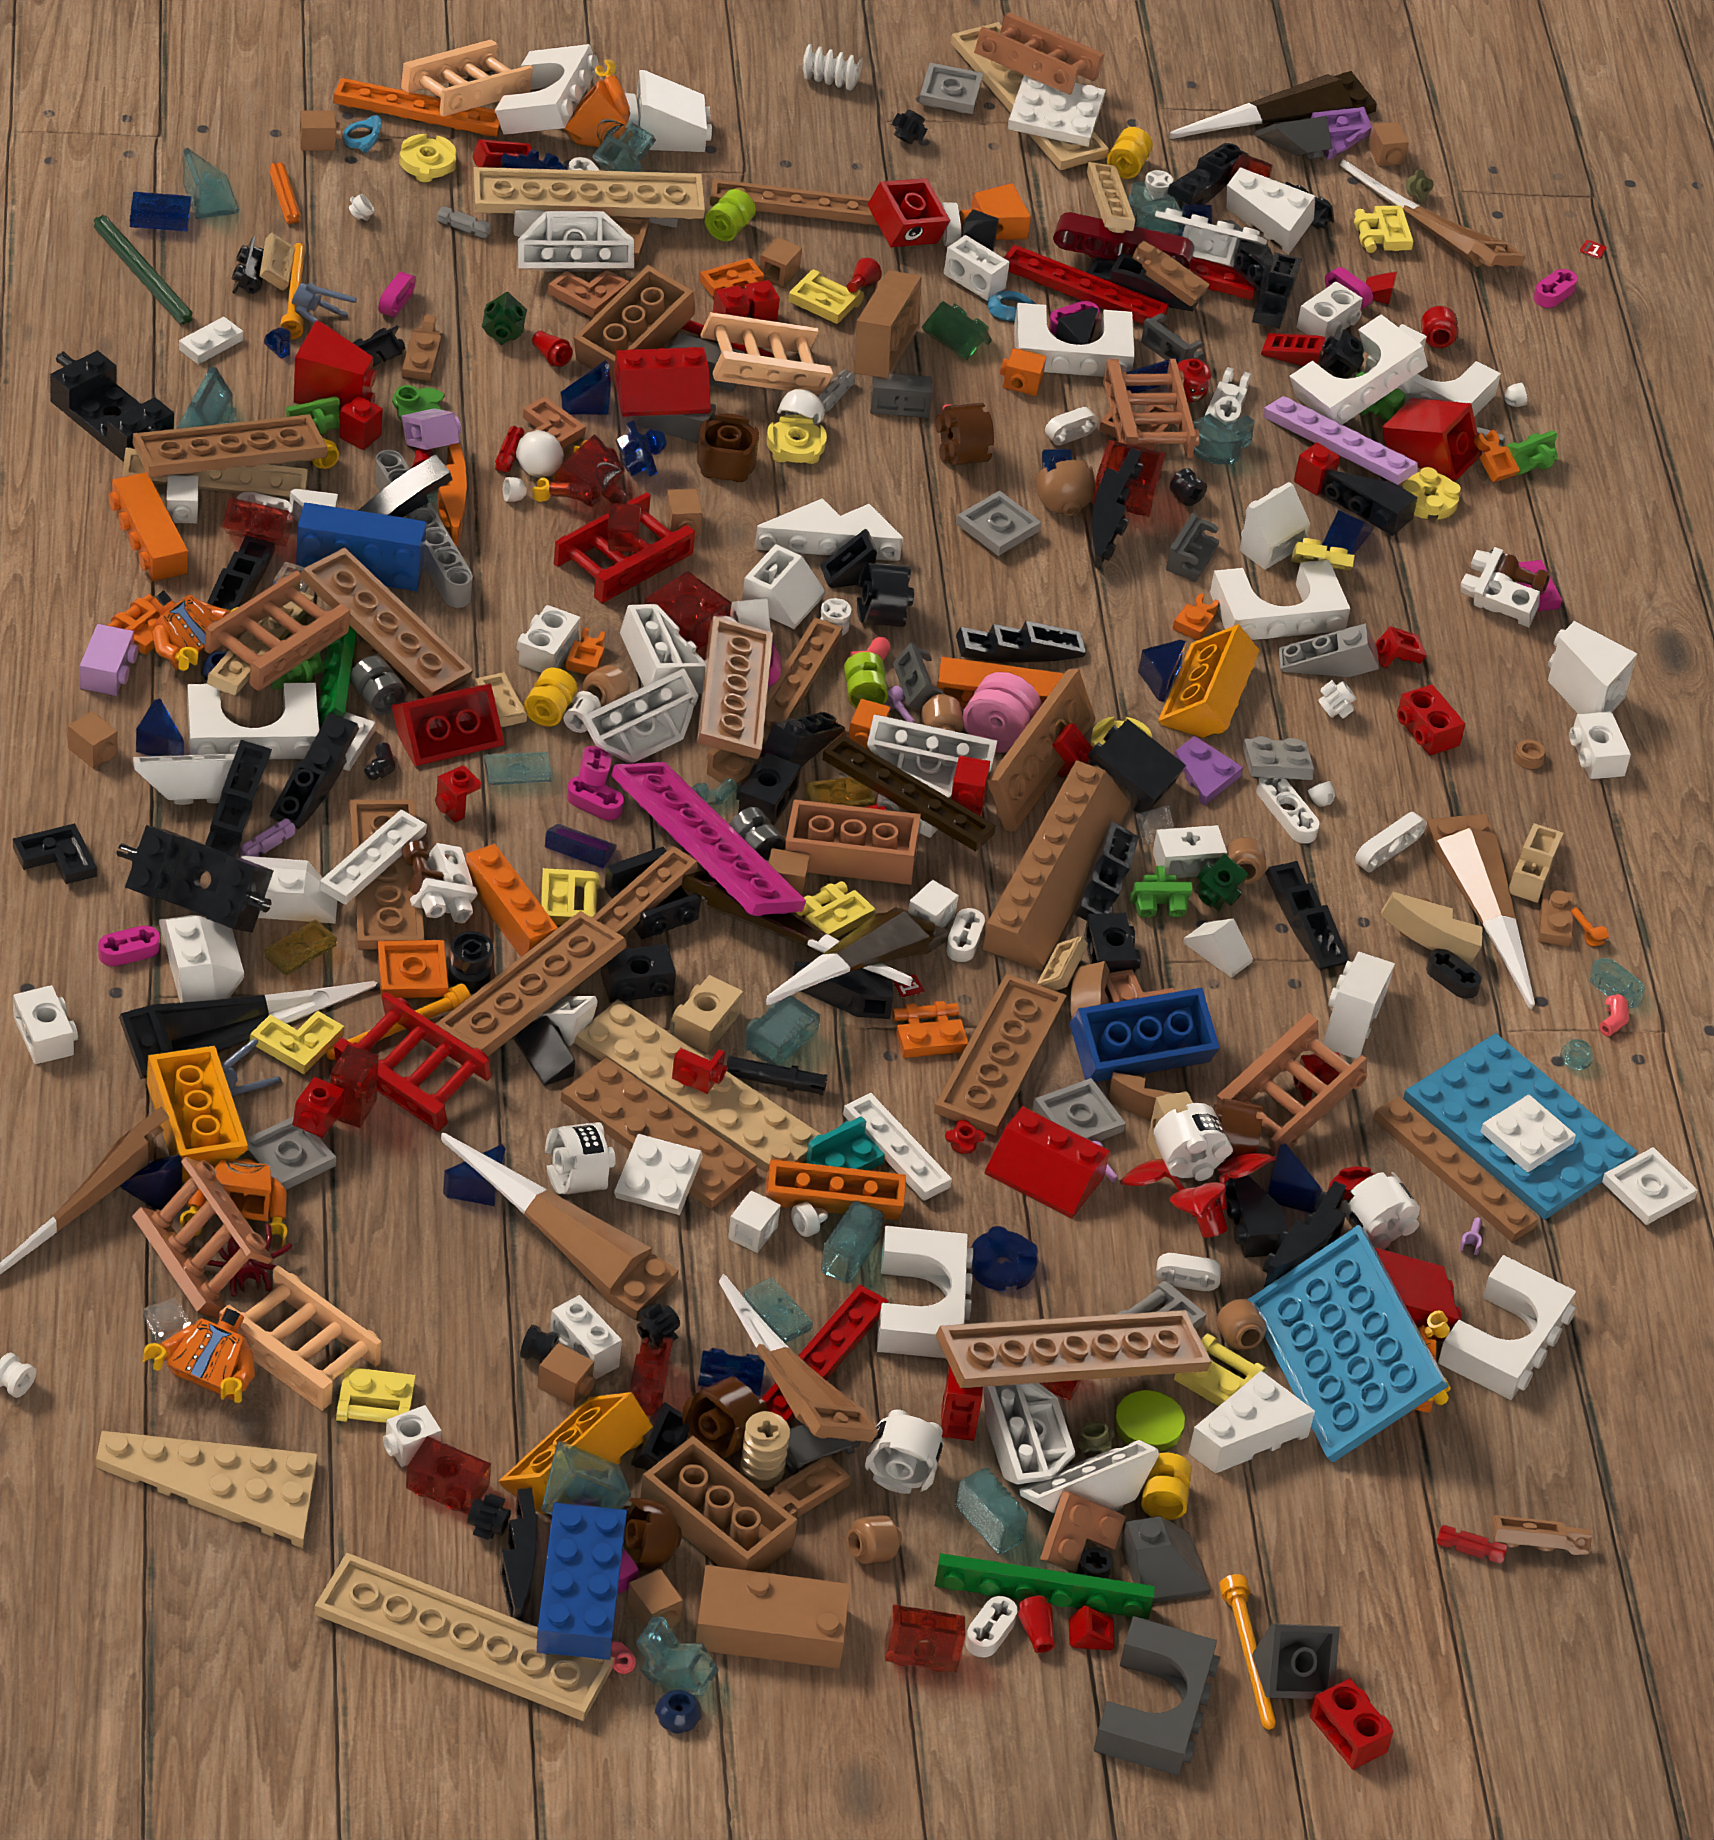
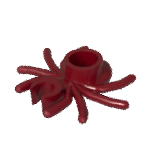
M266 1224L265 1242L267 1245L265 1248L269 1251L272 1241L271 1225ZM233 1237L229 1239L227 1245L229 1255L226 1254L223 1247L218 1251L222 1259L229 1261L240 1249ZM288 1243L280 1250L270 1254L271 1257L275 1259L292 1248V1244ZM250 1258L230 1280L231 1296L235 1297L237 1295V1277L240 1289L245 1292L244 1281L246 1279H254L257 1290H259L262 1275L265 1289L270 1292L272 1290L271 1280L268 1272L264 1269L273 1271L276 1265ZM210 1260L206 1265L223 1268L227 1262Z

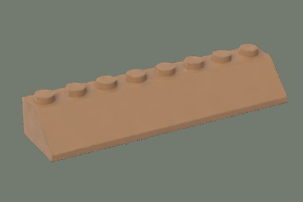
M1076 760L987 922L982 950L1040 971L1044 970L1077 908L1088 873L1108 825L1113 821L1121 826L1130 809V801L1106 770Z

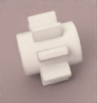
M1331 680L1321 688V693L1324 696L1318 701L1331 718L1339 714L1344 719L1354 711V706L1351 703L1357 698L1344 681L1336 685Z

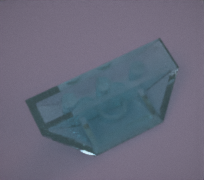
M210 366L176 429L235 422L237 409L233 408V394L216 367Z

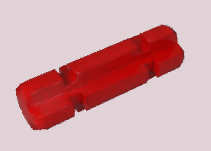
M511 426L495 460V469L497 471L507 473L511 470L512 463L516 458L519 440L524 436L525 431L522 427Z
M1441 1526L1437 1538L1438 1545L1450 1548L1452 1545L1456 1547V1551L1482 1559L1483 1556H1488L1489 1561L1498 1564L1504 1561L1507 1551L1505 1543L1494 1541L1490 1543L1488 1542L1489 1538L1461 1530V1533L1455 1532L1456 1528Z

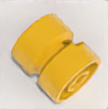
M1137 127L1124 129L1107 155V165L1116 166L1120 178L1131 179L1136 177L1152 152V138L1147 132Z
M552 667L545 669L524 701L523 707L527 716L541 726L552 727L557 725L577 694V683L568 672L562 669Z
M1169 1452L1159 1453L1145 1481L1141 1506L1149 1516H1161L1166 1520H1175L1186 1513L1192 1466L1185 1457Z

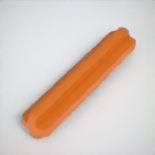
M273 162L270 165V175L285 222L289 225L292 223L298 224L301 213L286 167L282 162L277 164Z

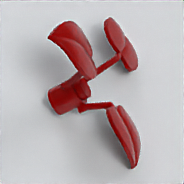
M1247 1153L1234 1156L1217 1167L1218 1174H1222L1219 1177V1183H1206L1195 1188L1185 1189L1178 1177L1172 1176L1169 1173L1163 1159H1154L1133 1168L1120 1180V1184L1145 1186L1157 1182L1163 1177L1170 1178L1178 1189V1192L1169 1198L1171 1205L1196 1217L1201 1236L1209 1238L1223 1234L1228 1229L1222 1211L1227 1208L1225 1203V1184L1227 1180L1246 1176L1265 1164L1277 1160L1276 1156L1261 1153Z

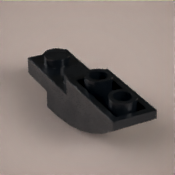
M1223 143L1200 157L1194 170L1169 185L1167 194L1190 206L1195 204L1202 207L1230 182L1239 168L1245 163L1249 154L1240 150L1235 144Z
M1223 220V222L1233 224V230L1243 232V228L1233 220ZM1240 240L1237 254L1234 257L1233 269L1260 292H1265L1273 264L1272 251L1267 243L1262 245Z
M1121 253L1117 261L1096 257L1087 271L1089 274L1169 304L1170 308L1193 312L1202 298L1201 296L1193 306L1187 305L1169 290L1145 275L1147 271L1142 267V264L1132 258L1133 255Z
M1132 447L1119 472L1107 467L1096 495L1093 509L1091 544L1094 566L1099 569L1104 560L1109 561L1116 548V544L1113 542L1117 535L1122 536L1128 526L1129 519L1126 518L1127 507L1125 504L1131 494L1129 486L1132 480L1138 481L1144 469V464L1141 463L1142 452Z
M330 712L328 713L303 762L298 761L269 815L271 819L276 821L289 819L291 823H294L296 829H300L309 820L331 790L347 762L345 755L359 730L357 723Z
M1334 1181L1328 1192L1322 1191L1315 1204V1210L1317 1211L1314 1215L1309 1213L1304 1223L1295 1220L1289 1232L1286 1230L1282 1231L1276 1245L1278 1251L1276 1254L1270 1252L1263 1267V1271L1267 1273L1264 1287H1267L1341 1236L1346 1213L1340 1211L1346 1190L1345 1185Z

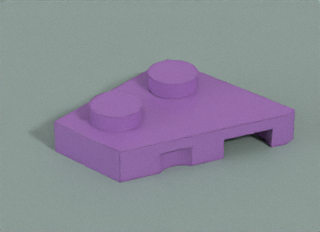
M1364 107L1315 112L1311 117L1327 116L1332 149L1324 151L1327 160L1334 158L1369 136L1372 129Z
M1193 736L1175 751L1174 756L1186 765L1183 770L1185 779L1190 786L1196 787L1199 792V801L1204 806L1242 776V766L1196 736Z

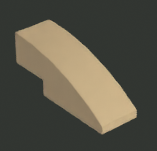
M1533 824L1509 886L1510 894L1538 903L1559 849L1563 832Z
M1392 892L1381 910V916L1415 942L1431 951L1436 949L1449 950L1469 965L1482 947V927L1453 919V908Z

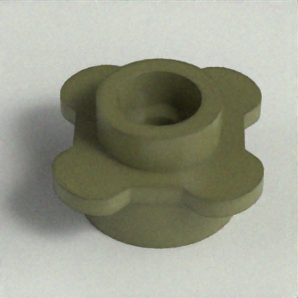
M1422 169L1416 170L1415 175L1410 176L1406 183L1407 193L1411 197H1417L1419 203L1426 202L1427 194L1434 187L1433 180L1428 179Z
M1098 1421L1084 1425L1081 1429L1082 1441L1077 1445L1078 1450L1084 1453L1089 1451L1094 1454L1111 1450V1438L1115 1437L1114 1429L1108 1428L1105 1423Z

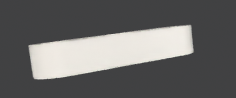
M1259 777L1256 789L1257 795L1290 837L1299 843L1313 842L1317 837L1319 820L1290 783L1282 778ZM1290 804L1295 807V810H1285L1280 805Z
M1415 812L1406 814L1364 843L1355 856V863L1367 872H1372L1416 842L1424 833L1427 821Z

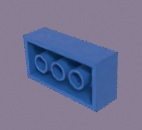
M304 502L297 526L296 570L301 573L303 568L346 548L386 587L418 591L424 569L427 521Z
M1203 988L1078 1008L1069 1023L1085 1080L1092 1078L1094 1082L1111 1080L1113 1072L1134 1076L1209 1063L1220 1049Z
M563 1503L553 1504L537 1630L536 1653L610 1660L627 1510Z

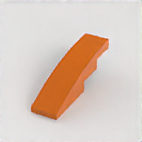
M460 443L448 445L447 465H445L450 471L453 480L438 488L437 510L441 522L458 548L464 528L467 478Z

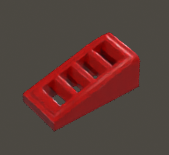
M480 139L477 141L473 153V160L477 167L519 168L537 165L538 162L529 143Z
M1268 333L1261 355L1300 366H1305L1311 361L1318 365L1323 353L1322 346L1326 337Z

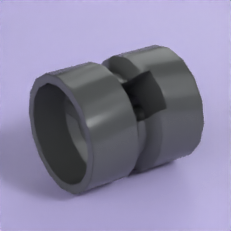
M370 656L364 658L352 669L350 682L374 713L378 715L393 712L391 705L404 702L407 696V689L382 657Z
M749 807L742 810L731 820L729 825L766 861H769L771 848L785 850V838L771 824L761 809Z

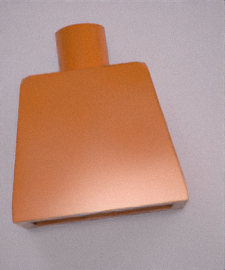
M1013 183L976 192L972 197L971 209L960 210L959 212L962 227H964L965 219L974 209L999 218L996 240L1028 239L1031 216Z

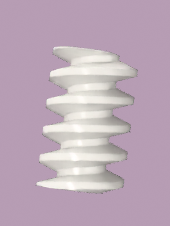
M808 44L803 58L802 70L804 78L807 80L811 79L814 74L816 82H821L824 78L825 84L831 85L835 80L836 87L841 88L846 84V89L851 91L859 80L863 61L861 57L858 64H854V55H850L848 60L844 61L843 52H840L835 59L833 58L832 49L824 56L821 46H819L815 53H812V44Z

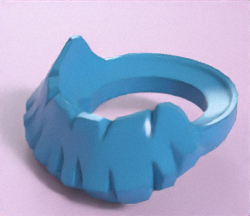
M374 115L364 121H358L349 125L343 133L345 145L350 148H359L365 153L369 152L375 143L378 142L382 126L381 118ZM357 128H367L372 131L370 135L360 139L349 137L350 132Z
M1001 291L988 299V310L992 316L1000 320L1015 322L1017 308L1006 306L1001 301L1011 299L1027 304H1035V302L1020 292Z

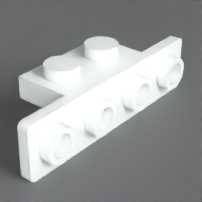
M1166 208L1165 213L1160 211L1155 213L1157 218L1185 225L1182 237L1188 238L1193 242L1195 249L1193 257L1233 267L1234 257L1237 254L1240 240L1262 245L1267 243V239L1260 237V231L1244 227L1243 232L1233 230V224L1218 221L1216 226L1208 224V218L1192 214L1191 219L1182 217L1183 212Z

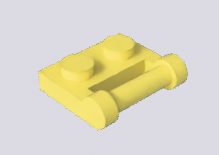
M812 269L789 292L788 302L838 324L854 307L860 306L864 298V292L857 290L855 293H850L847 287L823 277L821 272Z
M543 868L541 906L556 925H563L579 911L593 917L597 913V890L600 888V875L594 871ZM575 886H581L584 889V910H574Z
M1207 1333L1201 1341L1208 1355L1211 1354L1247 1377L1242 1379L1212 1361L1208 1371L1175 1373L1174 1380L1215 1405L1220 1406L1260 1371L1266 1374L1267 1368L1258 1362L1255 1364L1249 1362L1217 1343V1338Z
M349 1367L344 1371L336 1421L347 1422L348 1419L387 1423V1419L411 1411L415 1375Z

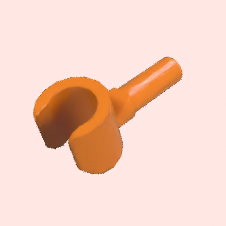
M1577 907L1572 909L1571 913L1585 931L1586 944L1591 947L1604 945V940L1609 938L1606 927L1599 926L1593 928L1592 924L1588 922Z

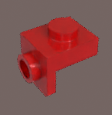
M464 765L438 776L435 797L437 808L441 813H445L454 823L464 819L466 797L468 794L481 789V781Z
M680 1048L674 1056L672 1079L708 1094L714 1084H720L725 1077L727 1066L724 1065L725 1051L718 1049L713 1058L708 1060Z

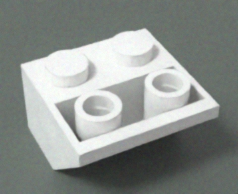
M1288 482L1279 488L1273 489L1268 495L1258 501L1251 502L1246 509L1244 529L1241 532L1242 539L1239 551L1264 570L1291 555L1296 543L1303 542V538L1308 536L1310 522L1293 484Z
M775 544L745 577L742 601L767 598L769 618L795 629L825 596V589L801 555Z

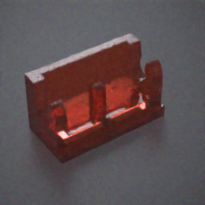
M645 1337L641 1341L640 1353L636 1354L629 1392L633 1393L645 1415L651 1416L664 1402L671 1363L672 1338L664 1337L660 1344V1349L655 1350L649 1347V1338Z

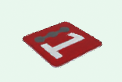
M1586 240L1579 251L1599 259L1607 247L1591 240Z
M915 974L908 975L912 977L911 987L893 980V984L902 998L925 992Z

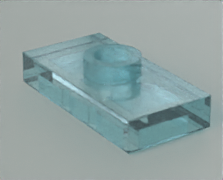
M548 752L485 755L484 765L488 785L552 781Z
M772 1277L744 1291L743 1297L785 1344L812 1330V1320Z

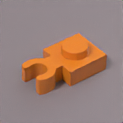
M1494 429L1486 435V439L1482 433L1475 437L1474 443L1476 447L1484 452L1479 459L1492 483L1516 476L1520 469L1507 446H1499V436Z
M1199 594L1196 597L1195 606L1187 603L1176 617L1173 630L1196 640L1202 639L1213 624L1219 601L1215 599L1210 605L1204 604V594Z
M585 627L582 630L581 642L575 640L566 660L565 670L588 675L598 669L604 657L605 632L601 631L597 638H591L588 636L589 628Z

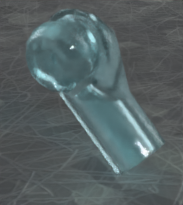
M726 778L715 789H708L706 783H697L692 787L708 805H721L738 788L736 782L731 778Z

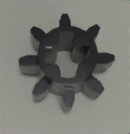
M907 110L905 114L897 113L891 124L896 129L894 135L908 144H913L914 140L922 141L928 130L923 124L925 118L912 110Z
M659 1303L655 1306L651 1304L639 1312L643 1320L637 1324V1331L646 1344L650 1346L656 1344L658 1348L662 1345L666 1347L678 1339L674 1331L680 1327V1319L670 1306L664 1305L661 1307Z
M489 1493V1495H485L484 1500L478 1498L474 1500L467 1518V1524L475 1526L474 1536L489 1540L493 1539L494 1534L501 1536L504 1534L511 1516V1510L503 1507L505 1503L504 1498Z

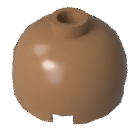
M1066 460L1055 463L1056 469L1049 472L1047 467L1042 469L1036 475L1034 483L1041 502L1048 510L1072 516L1078 514L1093 499L1096 488L1093 468L1091 466L1088 468L1087 462L1082 460Z

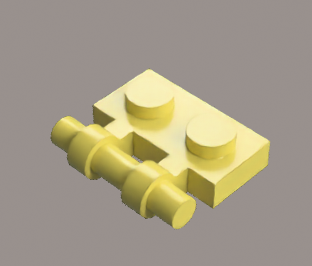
M1375 206L1373 213H1365L1364 209H1357L1354 212V224L1356 229L1360 231V243L1368 253L1376 251L1377 243H1382L1384 251L1412 250L1414 241L1402 206Z
M840 881L836 884L830 883L822 887L820 892L814 896L807 895L803 897L806 900L802 912L795 913L799 916L805 915V920L836 939L865 923L875 915L876 909L856 890L845 895L848 892L845 882Z

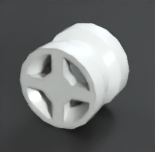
M1160 170L1149 172L1145 178L1144 200L1153 205L1168 203L1170 195L1167 192L1169 185L1173 182L1172 176Z
M828 599L822 603V616L820 619L843 627V636L849 631V619L852 612L851 605L843 599Z
M10 1352L0 1359V1387L5 1386L8 1393L15 1398L21 1397L33 1384L36 1377V1368L28 1363L22 1364L19 1357Z

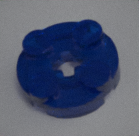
M994 1226L989 1229L988 1233L982 1234L973 1242L971 1246L973 1248L972 1274L983 1286L996 1291H1005L1006 1287L1017 1285V1290L1027 1286L1033 1280L1038 1264V1248L1036 1244L1030 1242L1022 1235L1007 1231L1002 1226ZM999 1257H1004L1011 1262L1005 1261L1001 1264L997 1260Z

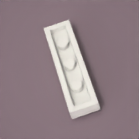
M400 810L320 880V890L346 905L402 855V849L406 844L422 838L426 834L427 824Z
M872 1093L844 1106L843 1115L848 1121H852L860 1116L866 1120L865 1134L885 1154L884 1159L898 1174L906 1175V1183L923 1201L951 1188L952 1178Z

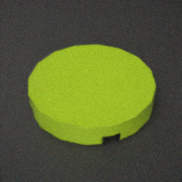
M1137 1391L1124 1397L1117 1406L1115 1415L1116 1431L1118 1436L1127 1445L1141 1440L1157 1448L1158 1452L1166 1451L1175 1446L1182 1437L1185 1416L1181 1406L1173 1398L1157 1391Z

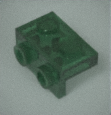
M944 301L939 304L921 327L926 334L966 360L970 358L982 342L987 345L992 342L988 333L989 327L978 318H975L973 321L967 317V313L956 304L950 306Z

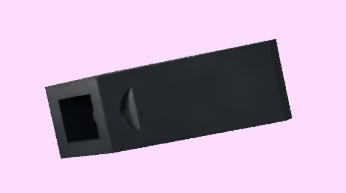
M1329 469L1325 472L1321 494L1391 536L1413 520L1418 499L1417 496L1395 483Z
M827 712L804 715L803 717L774 723L760 757L763 758L766 753H770L799 764L802 767L843 733L846 727L836 722V717Z
M795 961L793 976L811 962ZM864 968L828 979L801 991L856 1017L890 1019L893 980Z
M1249 1175L1228 1179L1225 1184L1227 1215L1229 1219L1233 1218L1234 1239L1236 1244L1241 1245L1244 1258L1268 1256L1270 1252L1276 1254L1278 1251L1276 1245L1282 1231H1288L1281 1206Z

